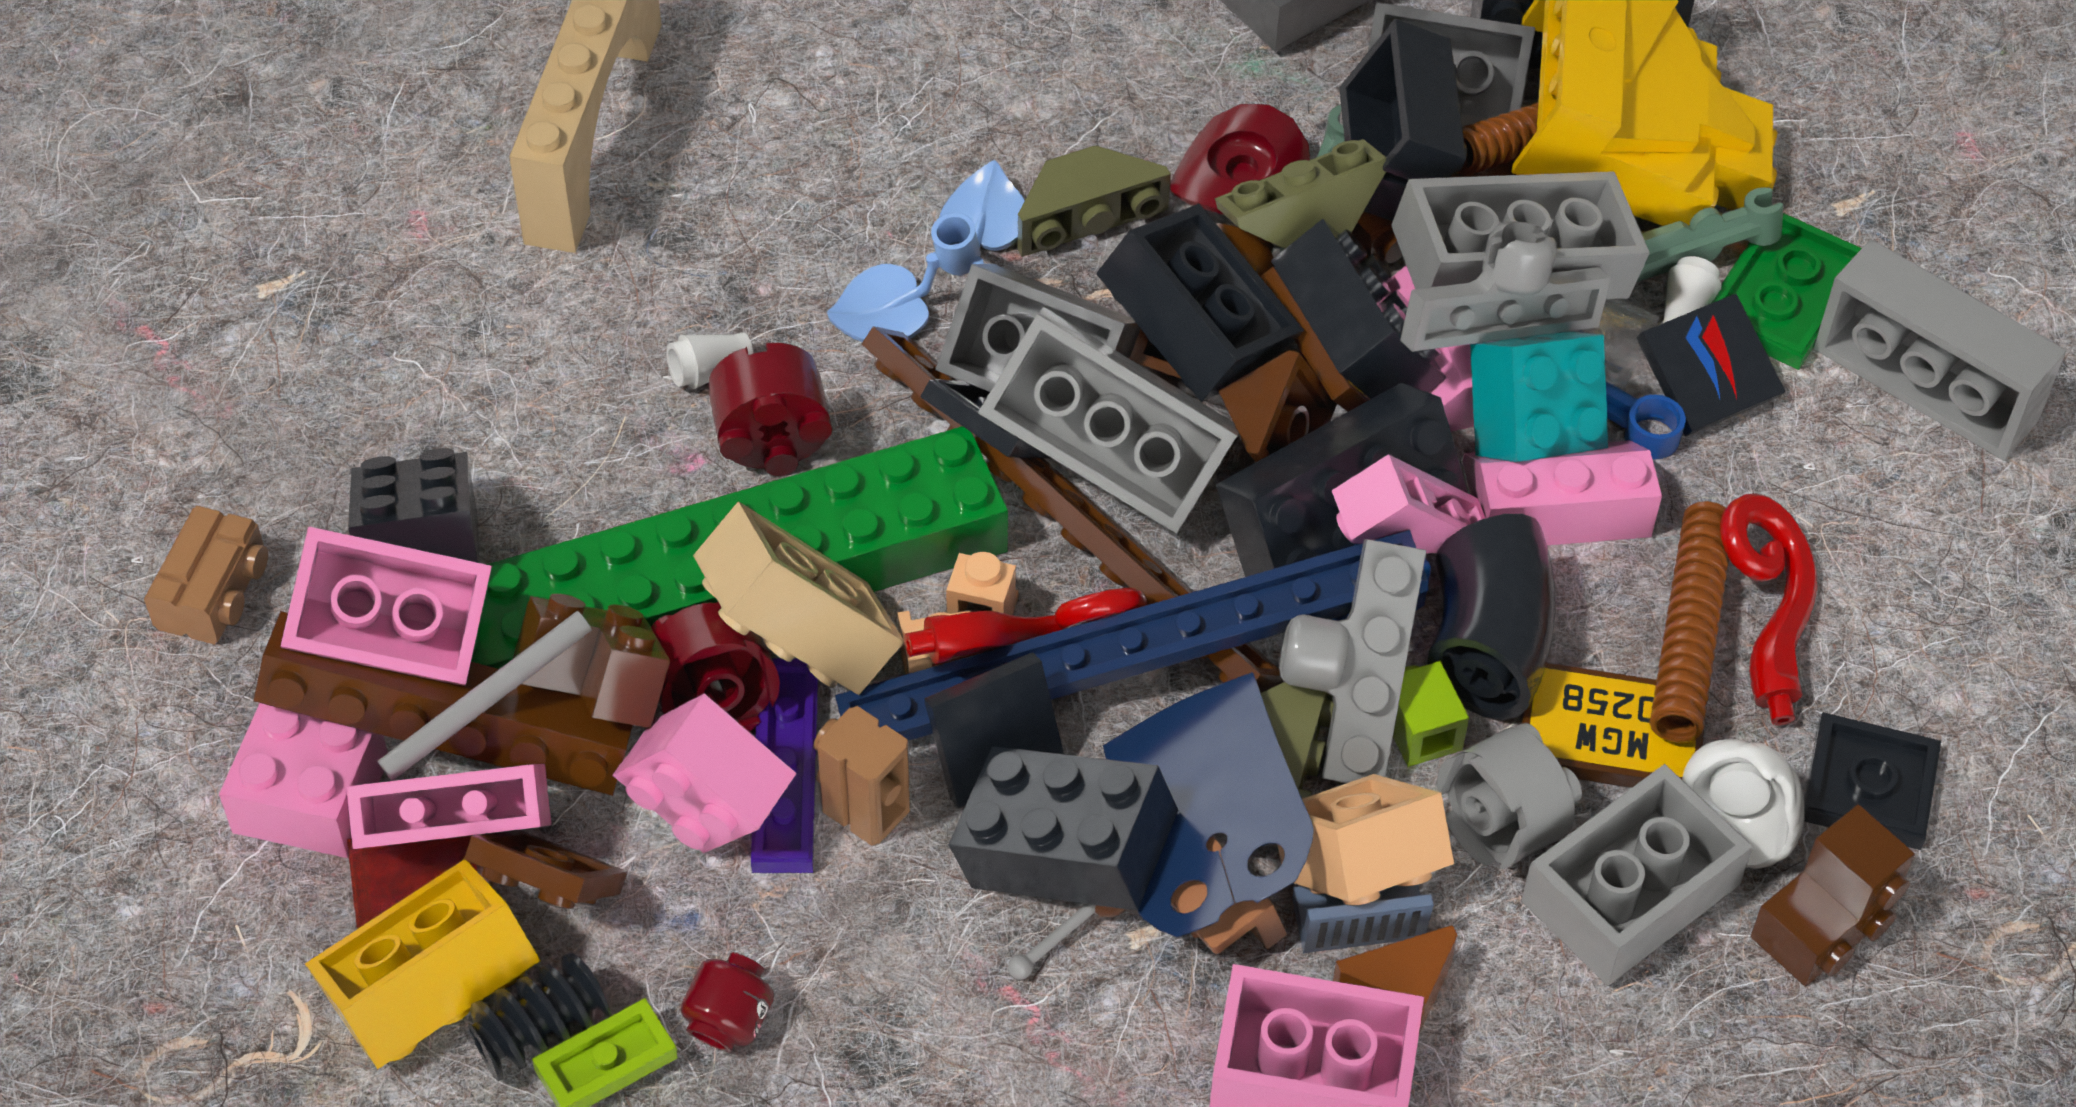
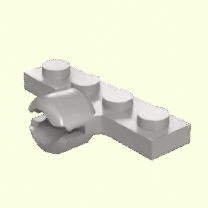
M1519 221L1500 223L1489 234L1482 263V273L1477 280L1470 283L1413 289L1411 291L1400 341L1413 352L1598 328L1611 277L1599 267L1551 273L1557 253V243L1554 238L1546 236L1541 227Z
M1364 539L1351 612L1347 619L1336 621L1308 615H1298L1291 619L1286 628L1280 657L1281 678L1289 685L1325 691L1333 698L1334 707L1321 778L1349 783L1372 774L1386 776L1426 550Z

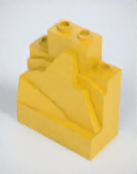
M1534 0L1522 17V25L1535 27V30L1543 33L1537 131L1512 164V173L1516 175L1615 171L1634 216L1661 226L1677 221L1690 225L1693 216L1705 208H1715V205L1735 210L1744 207L1745 196L1750 191L1762 187L1773 189L1777 177V170L1773 167V148L1777 140V130L1773 128V104L1722 86L1720 83L1721 71L1717 69V46L1699 40L1694 29L1686 26L1675 8L1678 0Z

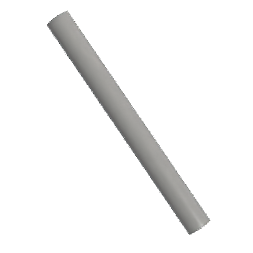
M576 611L377 761L378 764L393 781L592 631L590 625Z

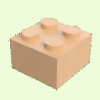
M1372 774L1302 799L1311 818L1314 833L1307 861L1297 881L1294 883L1310 888L1311 893L1327 894L1342 899L1346 905L1367 904L1377 900L1380 897L1379 891L1395 885L1414 886L1425 883L1432 878L1431 872L1454 864L1441 792ZM1278 845L1280 861L1282 864L1285 857L1284 849L1282 848V846Z

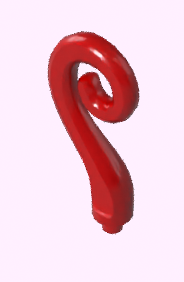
M1758 493L1745 494L1731 501L1722 513L1720 535L1724 550L1732 564L1745 576L1754 581L1764 582L1775 579L1781 574L1785 566L1786 586L1784 595L1754 643L1749 666L1750 682L1755 704L1769 709L1773 725H1785L1795 720L1792 704L1801 699L1803 695L1798 677L1795 649L1815 604L1817 593L1816 564L1807 537L1795 518L1783 506L1766 495ZM1748 524H1755L1763 528L1774 539L1766 543L1759 553L1749 542L1747 534Z
M1119 588L1085 595L1065 602L1058 607L1055 615L1019 617L996 611H976L955 615L930 616L924 620V630L905 633V647L910 657L929 654L932 662L938 664L947 662L953 657L992 651L1007 645L1147 605V599L1142 591L1135 588Z

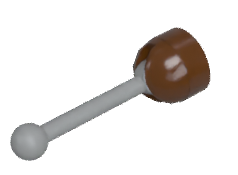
M1085 904L1026 955L1012 957L1008 963L1010 975L1018 980L1029 977L1033 970V964L1093 913L1101 917H1115L1127 909Z

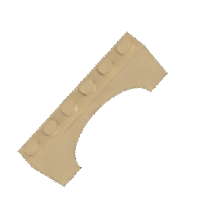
M659 0L571 1L509 156L524 245L576 253L591 214L589 199L591 156L598 114L606 84L617 57L648 62L662 26Z

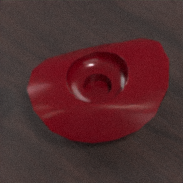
M1239 104L1214 116L1198 133L1170 181V191L1174 196L1193 206L1199 203L1205 210L1224 215L1217 208L1215 198L1232 192L1233 188L1240 183L1251 180L1260 181L1280 173L1286 165L1300 160L1309 161V143L1295 120L1269 104Z

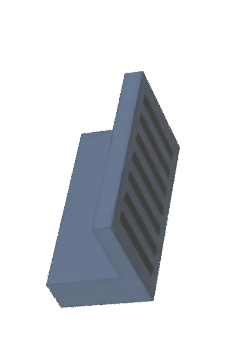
M1395 885L1379 891L1380 897L1373 902L1362 905H1346L1342 899L1327 894L1311 893L1310 888L1304 886L1294 887L1292 901L1303 953L1397 942L1427 933L1434 907L1432 895H1420L1418 885Z

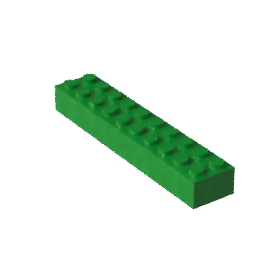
M961 426L486 564L492 567L471 662L500 669L513 659L530 596L549 599L551 594H565L582 600L586 607L607 610L609 605L627 606L641 612L650 627L659 618L666 615H674L687 607L702 603H717L718 600L703 586L702 581L705 576L693 555L738 501L868 582L873 592L953 569L959 553L972 555L977 552H988L996 556L1008 552V509L972 432Z

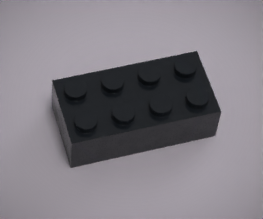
M1399 383L1217 483V490L1245 577L1358 545V543L1350 542L1339 528L1336 516L1340 511L1332 490L1388 454L1468 493L1441 397L1407 384Z

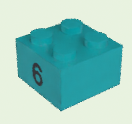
M1567 331L1470 344L1475 456L1520 462L1608 448L1603 334Z

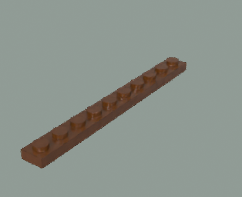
M873 326L862 342V345L877 358L874 363L875 367L890 379L897 382L903 381L913 391L910 396L913 402L933 415L939 414L950 424L947 430L961 427L962 425L920 397L929 380L956 379L936 371L938 363L903 332ZM973 434L981 453L987 458L985 462L989 471L1000 479L1014 482L1025 492L1022 496L1023 501L1039 514L1047 517L1052 516L1062 525L1063 528L1060 534L1070 544L1080 550L1093 553L1102 562L1099 566L1100 571L1110 580L1123 587L1129 586L1130 588L1142 591L1147 599V605L1192 592L1044 458L1007 457ZM1250 643L1200 657L1202 659L1209 658L1222 670L1219 673V678L1223 683L1254 672L1260 693L1282 684L1284 681L1281 678L1280 670Z

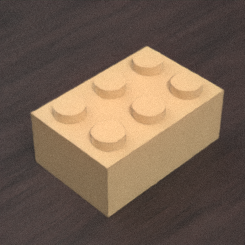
M739 501L693 555L705 576L702 584L718 600L722 607L718 614L727 625L742 635H747L751 630L763 637L767 647L785 661L791 662L794 657L803 661L818 680L831 688H835L839 683L860 695L905 642L868 582Z

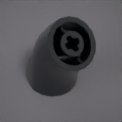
M1502 514L1484 518L1463 527L1449 537L1438 549L1435 563L1441 580L1443 617L1437 636L1429 649L1427 665L1438 661L1441 662L1465 709L1483 717L1500 720L1518 717L1529 708L1542 681L1549 658L1556 615L1555 581L1551 557L1540 524L1536 518L1525 514Z

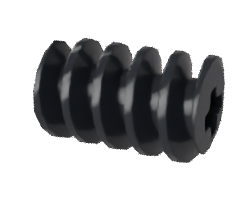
M570 952L562 956L561 966L563 975L550 964L540 967L538 974L540 987L527 976L519 978L516 982L518 1000L504 988L495 991L493 995L495 1012L481 1000L471 1004L472 1024L468 1022L470 1035L485 1065L497 1081L504 1079L501 1059L507 1056L520 1069H523L527 1066L525 1046L530 1044L542 1054L549 1050L547 1034L553 1032L564 1042L571 1038L570 1022L576 1020L585 1030L594 1026L592 1010L598 1008L607 1017L612 1016L606 997L590 968L574 953Z

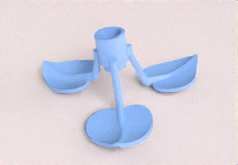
M995 160L989 162L968 177L947 200L939 218L932 226L931 235L935 252L926 256L927 268L923 281L918 287L913 273L902 266L879 264L870 267L857 275L847 285L839 300L827 311L830 322L844 334L861 342L864 341L873 326L903 332L910 339L917 335L927 325L929 320L928 307L921 297L926 296L930 292L937 268L941 267L944 271L956 276L966 275L969 273L972 264H984L983 259L980 257V246L987 250L999 251L1013 245L1018 240V212L1025 200L1009 181L1000 165Z

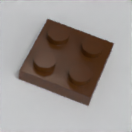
M522 830L471 836L464 860L484 867L482 872L484 878L510 887H518L519 881L540 889L538 894L540 900L567 909H573L575 903L596 904L597 899L620 895L628 873L626 870Z

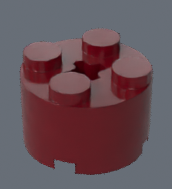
M765 343L767 351L748 355L747 347L737 350L721 360L709 377V398L720 453L726 459H730L739 465L765 469L772 476L790 474L797 469L799 461L815 453L832 434V424L816 362L812 355L804 349L787 343Z
M719 602L690 606L674 615H666L655 621L651 629L670 659L658 701L663 714L705 693L748 732L761 722L758 716L759 713L765 709L769 702L773 707L780 688L778 671L761 636L751 630L747 635H742L727 625L718 614V611L722 608Z

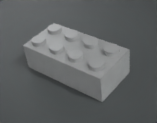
M1615 171L1409 179L1391 225L1415 289L1470 283L1477 280L1482 273V263L1489 234L1500 223L1507 221H1519L1539 226L1546 236L1555 239L1557 253L1551 273L1596 267L1603 270L1611 277L1606 299H1626L1630 297L1650 254Z
M1872 239L1864 245L1835 277L1814 346V350L2003 461L2011 455L2039 421L2067 351L2051 342L2045 336L2035 333L2002 314L1997 309L1986 305L1956 288L1948 281L1935 276L1905 259L1899 253L1891 251Z
M1045 307L1037 313L978 414L1176 534L1238 435L1234 422Z

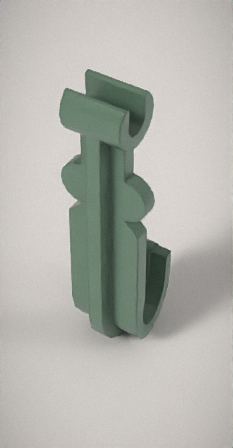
M1756 188L1745 196L1744 207L1720 214L1715 208H1705L1693 216L1690 225L1677 221L1641 233L1650 254L1637 282L1669 272L1683 257L1695 256L1712 261L1719 256L1723 246L1744 239L1761 246L1777 242L1782 237L1783 203L1780 202L1772 205V188Z

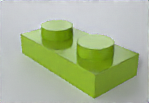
M646 998L532 1058L536 1074L556 1107H590L674 1061L678 1056L677 1047Z

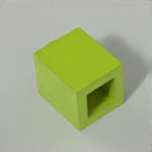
M1438 661L1422 667L1416 665L1405 667L1393 738L1407 767L1463 751L1469 716L1441 662Z

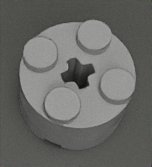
M1528 723L1520 724L1515 728L1504 729L1450 757L1441 765L1437 777L1438 792H1441L1442 795L1448 792L1453 810L1445 814L1446 821L1457 841L1476 861L1486 866L1493 862L1501 863L1499 869H1506L1565 837L1572 829L1574 823V803L1582 797L1581 785L1576 775L1568 768L1561 767L1555 756L1543 743L1539 732Z

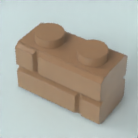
M197 505L192 509L144 598L153 626L159 631L179 636L187 634L191 639L215 645L216 642H219L227 625L234 626L238 623L244 609V592L251 579L258 580L261 578L268 562V549L264 546L258 524L253 519L229 513L227 516H224L220 511Z
M859 706L849 708L838 720L836 718L830 719L818 732L814 741V749L818 751L819 759L816 781L821 786L822 812L843 827L850 824V831L873 846L877 843L880 844L910 812L908 739L887 725L879 727V720Z

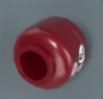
M734 952L730 953L727 961L721 959H707L703 961L681 1004V1014L689 1023L686 1032L695 1039L724 1052H731L734 1045L747 1046L755 1040L774 1000L773 989L761 978L765 968L756 961Z

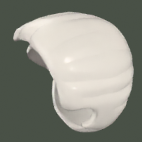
M1737 739L1710 742L1692 755L1684 769L1682 780L1753 846L1746 868H1765L1786 859L1797 846L1804 826V797L1798 775L1787 760L1778 751L1765 744L1748 743Z

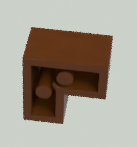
M551 594L549 599L530 596L513 659L576 611L584 617L592 631L533 674L522 685L581 695L592 718L651 728L670 659L646 618L643 617V614L623 605H609L607 610L586 607L582 600L565 594Z
M1859 804L1856 805L1815 839L1804 871L1761 905L1750 937L1804 987L1823 972L1829 977L1835 975L1851 959L1855 952L1853 947L1865 937L1870 941H1875L1895 921L1897 914L1892 909L1894 904L1905 894L1910 886V881L1905 877L1915 853Z

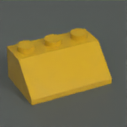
M462 860L306 962L305 965L359 1046L375 1067L379 1069L390 1061L400 1060L409 1055L416 1048L418 1042L442 1026L453 1024L463 1019L470 1012L472 1003L483 1000L498 989L512 986L519 978L524 976L527 969L541 960L508 904L468 861Z

